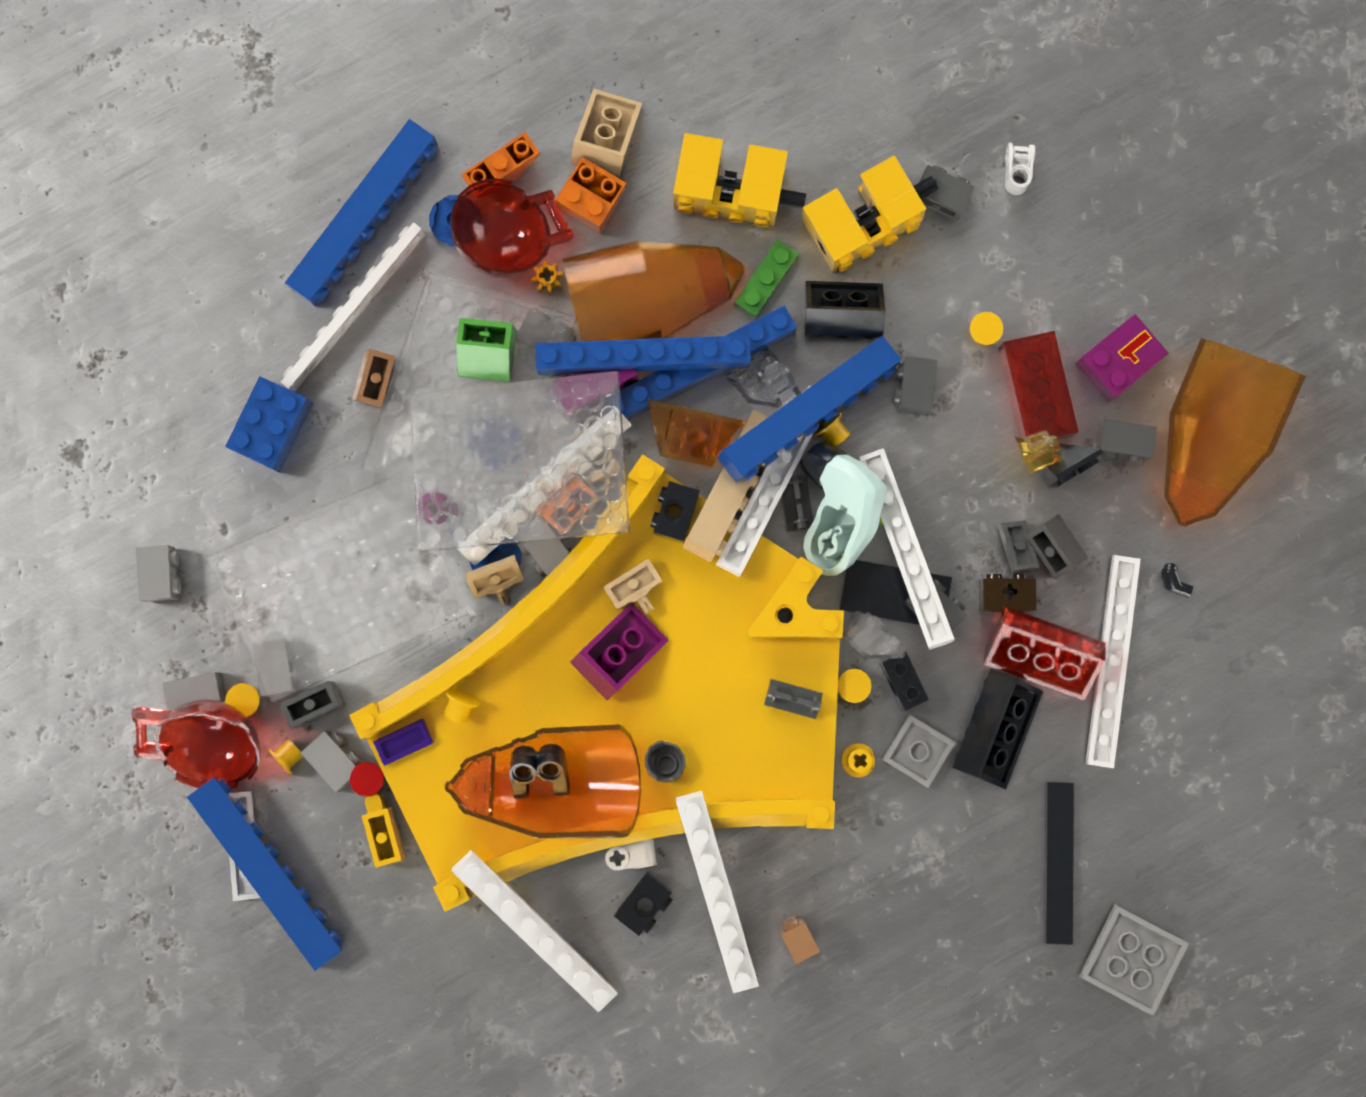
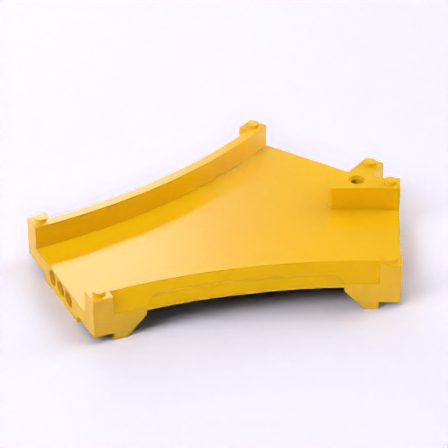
M642 454L628 474V481L604 511L600 519L567 557L525 598L491 628L440 666L379 702H373L350 714L349 716L360 739H367L437 882L433 889L444 911L446 912L476 896L451 869L471 849L505 882H509L535 870L588 853L663 836L685 833L676 797L698 791L703 792L713 829L754 826H805L806 828L834 829L835 801L833 800L835 736L840 639L843 638L844 610H816L808 605L807 595L823 570L801 556L799 559L761 535L741 576L737 577L716 566L720 556L715 554L712 561L709 562L683 549V543L654 535L655 528L650 527L654 512L660 513L662 503L658 502L662 486L667 487L669 481L680 485L683 484L666 474L665 468ZM700 495L686 539L707 500ZM672 505L668 507L666 513L668 517L676 519L681 516L682 510L679 506ZM726 532L723 540L728 542L731 534ZM649 559L663 581L652 588L646 595L655 609L650 611L647 604L644 603L649 610V613L645 614L638 601L632 603L669 641L609 700H606L570 661L630 604L628 603L617 610L603 587ZM780 609H788L792 613V620L789 623L779 621L777 614ZM773 679L823 693L820 710L817 713L816 719L764 705L770 680ZM456 689L466 692L479 701L478 707L471 708L466 723H458L444 716V711L449 701V698L446 696L447 690ZM420 719H424L434 743L384 766L373 741ZM661 740L676 744L685 755L686 767L681 777L671 783L654 780L645 769V754L648 748ZM546 744L561 746L565 751L569 774V795L555 796L552 782L543 781L536 776L535 780L529 783V798L514 799L509 775L513 750L519 746H529L536 751H539Z

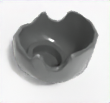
M663 740L651 745L645 754V769L648 775L658 782L671 783L681 777L686 767L685 755L674 743L664 742Z

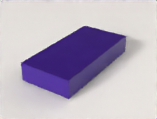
M420 719L373 741L383 765L386 766L433 744L434 741L424 719Z

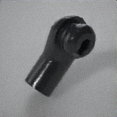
M1166 563L1161 570L1164 587L1170 592L1189 598L1192 594L1193 586L1180 581L1178 568L1175 564Z

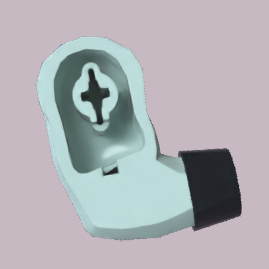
M821 441L811 447L802 462V471L825 493V497L817 510L816 517L804 537L803 549L807 561L823 570L822 575L837 576L855 563L875 535L887 487L862 462L849 456L843 450L825 441Z

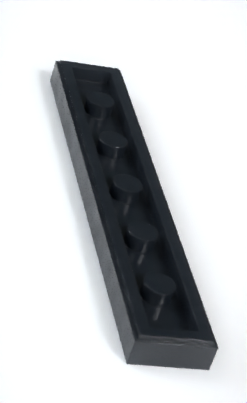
M1046 782L1044 943L1073 945L1074 783Z

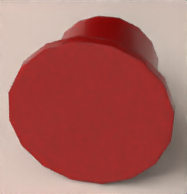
M360 763L354 767L350 774V786L360 796H373L383 787L384 774L375 763Z

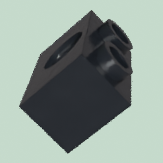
M670 481L667 487L662 486L658 502L662 503L660 513L654 512L650 527L655 528L654 535L684 544L700 490ZM672 505L679 506L682 510L681 516L676 519L668 517L666 513L668 507Z
M906 651L879 663L901 711H906L929 700Z
M647 871L615 912L614 917L638 936L643 931L648 933L657 922L653 917L659 910L664 912L673 901L669 897L672 894V890ZM642 898H648L652 901L653 908L648 912H643L638 908V901Z

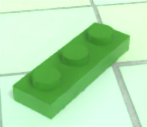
M777 239L734 301V305L753 318H756L797 259L799 253Z

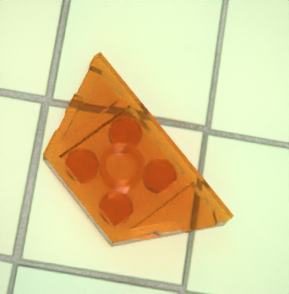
M648 399V407L659 454L663 457L712 467L720 452L729 445L732 436L738 428L743 427L745 422L740 419Z

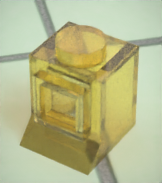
M1047 430L1024 439L1015 437L1023 461L1025 460L1029 473L1060 462L1056 452L1061 450L1055 435L1049 436Z

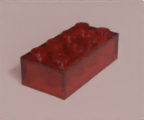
M1055 331L1004 341L998 350L1021 447L1052 442L1076 435L1079 430Z
M1005 606L986 645L984 664L1084 701L1106 660V643Z

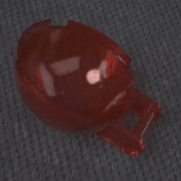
M498 178L484 179L469 185L459 194L453 206L450 219L453 242L463 260L478 272L496 278L520 276L533 270L548 255L550 247L565 243L574 237L572 230L567 228L559 212L552 190L529 196L525 190L512 185L513 180ZM545 204L558 232L550 233L547 218L539 207L540 205Z
M202 699L187 702L174 710L138 707L132 711V721L135 722L136 743L133 745V754L139 758L162 760L164 767L176 775L174 781L198 789L212 778L217 777L219 780L223 778L231 789L238 787V782L247 777L248 780L253 778L258 770L261 747L257 731L245 714L231 704L214 699ZM147 725L157 726L154 742H147Z

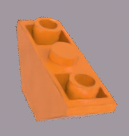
M524 132L462 173L461 176L475 197L499 191L521 177L540 155V152L527 133Z

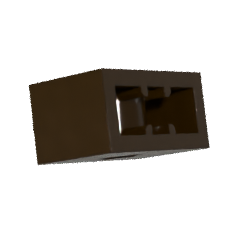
M986 574V579L979 580V612H1033L1037 610L1036 578H1028V574H1014L1012 579H1002V574ZM1007 586L1009 591H1013V595L1009 596L1008 599L1007 595L1002 594V590L1006 589Z

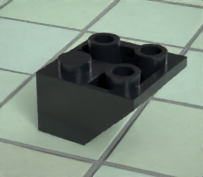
M1058 443L1031 461L1048 487L1054 483L1059 487L1077 476L1074 472L1075 470H1078L1080 474L1099 463L1097 457L1102 455L1103 451L1101 448Z

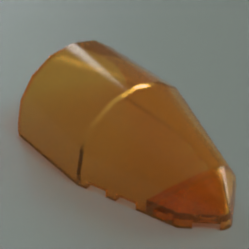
M636 240L562 259L582 341L669 338L698 318L707 315L729 301L745 274L744 264L720 247Z
M1205 338L1200 339L1169 416L1164 497L1179 525L1185 527L1215 517L1261 464L1273 453L1306 375Z
M620 724L541 728L536 730L534 734L524 738H516L509 744L494 747L466 758L460 765L461 769L450 782L447 781L445 783L446 792L452 796L464 814L541 840L627 837L635 827L641 797V775L637 749L631 734ZM546 744L561 746L565 751L569 774V795L555 796L552 782L543 781L536 776L535 780L529 783V798L514 799L509 775L513 750L519 746H529L536 751H539Z

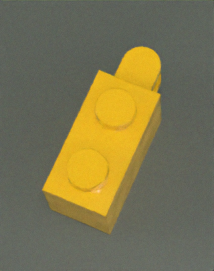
M380 793L365 797V806L368 814L362 815V820L375 868L405 859L406 854L393 807L386 808L384 798Z

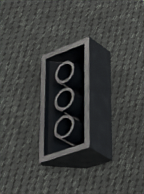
M990 669L952 768L1006 790L1043 691L1015 676Z

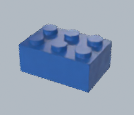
M259 376L225 447L279 473L313 403L308 398Z

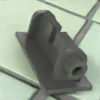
M791 476L783 492L788 531L808 529L813 523L807 476Z
M771 679L764 705L816 719L817 713L820 710L823 693Z

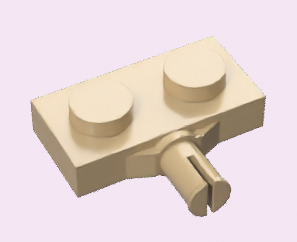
M515 555L465 573L466 580L475 599L487 594H496L501 605H505L504 599L507 604L511 600L506 590L510 586L524 581Z
M647 559L603 588L617 610L628 603L638 601L644 613L647 614L649 610L644 603L647 604L650 611L655 609V607H653L646 595L652 588L663 581L650 560Z

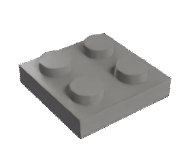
M908 715L882 760L926 788H929L955 742L915 717Z

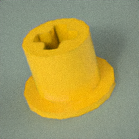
M982 312L972 319L969 330L974 341L981 345H991L1001 338L1004 327L997 315L992 312Z
M839 412L829 422H823L819 429L814 432V435H822L829 444L836 447L850 435V432L839 420L842 417L841 412Z
M849 669L842 673L838 679V693L847 702H862L871 692V680L862 670Z
M239 683L228 690L225 704L232 715L248 717L257 711L260 704V696L252 685Z
M449 689L446 692L449 701L444 711V716L458 723H466L471 708L478 707L479 701L466 692Z
M289 739L283 742L274 752L270 749L267 750L274 761L290 776L292 775L290 768L303 757L301 751Z
M856 743L844 750L841 762L843 769L849 775L860 778L872 772L876 759L870 747L865 744Z

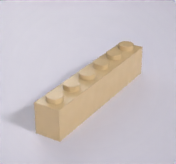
M753 410L739 438L768 417ZM763 463L757 469L761 468L764 470L766 465ZM723 467L682 548L709 562L712 561L715 554L720 556L727 544L723 540L726 532L732 534L738 522L734 518L737 510L743 512L749 500L745 495L748 489L754 490L760 477L755 475L748 481L743 478L736 483Z

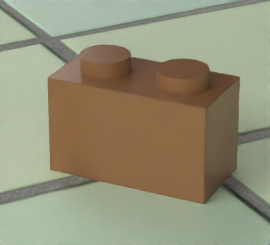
M372 349L365 350L352 400L375 407H382L395 356Z
M794 915L781 922L782 927L778 930L796 965L820 952L802 916L796 918Z

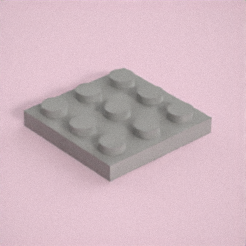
M1114 904L1079 977L1154 1016L1189 943Z

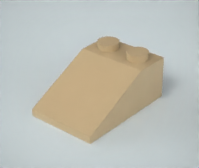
M593 89L573 143L570 164L577 165L581 158L584 157L617 178H620L642 103Z

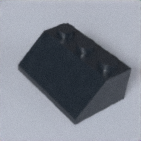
M805 281V335H812L814 337L838 336L840 338L864 337L867 339L879 338L883 335L886 313L883 283Z

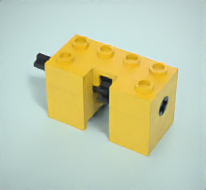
M684 133L673 191V206L679 212L684 214L699 212L703 213V216L707 218L717 219L718 216L728 218L729 221L734 223L748 221L754 222V225L757 227L768 228L769 225H775L778 204L803 209L807 193L781 189L788 151L749 144L742 179H737V172L725 170L724 176L719 175L723 139Z
M895 155L860 174L863 184L857 189L866 204L854 210L855 217L838 188L804 206L802 222L832 273L838 269L840 272H843L853 265L852 261L859 257L866 259L876 252L875 248L884 244L886 247L897 241L898 235L906 231L909 234L917 230L921 226L920 223L926 211V207L921 199L939 189L936 180L930 176L913 186Z

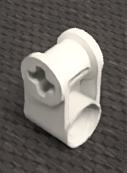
M1013 143L1007 144L1005 154V188L1012 195L1023 194L1032 180L1035 145L1030 144L1029 147L1013 146ZM1014 176L1021 177V178L1023 179L1024 183H1023V184H1018V183H1016V182L1014 181L1013 177H1014Z
M654 839L609 848L605 861L613 870L637 869L658 865ZM615 850H619L621 855H625V859L621 860L620 865H616L615 861H610L609 857L614 855Z

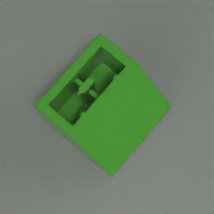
M460 318L456 341L458 377L511 382L517 329L513 323Z

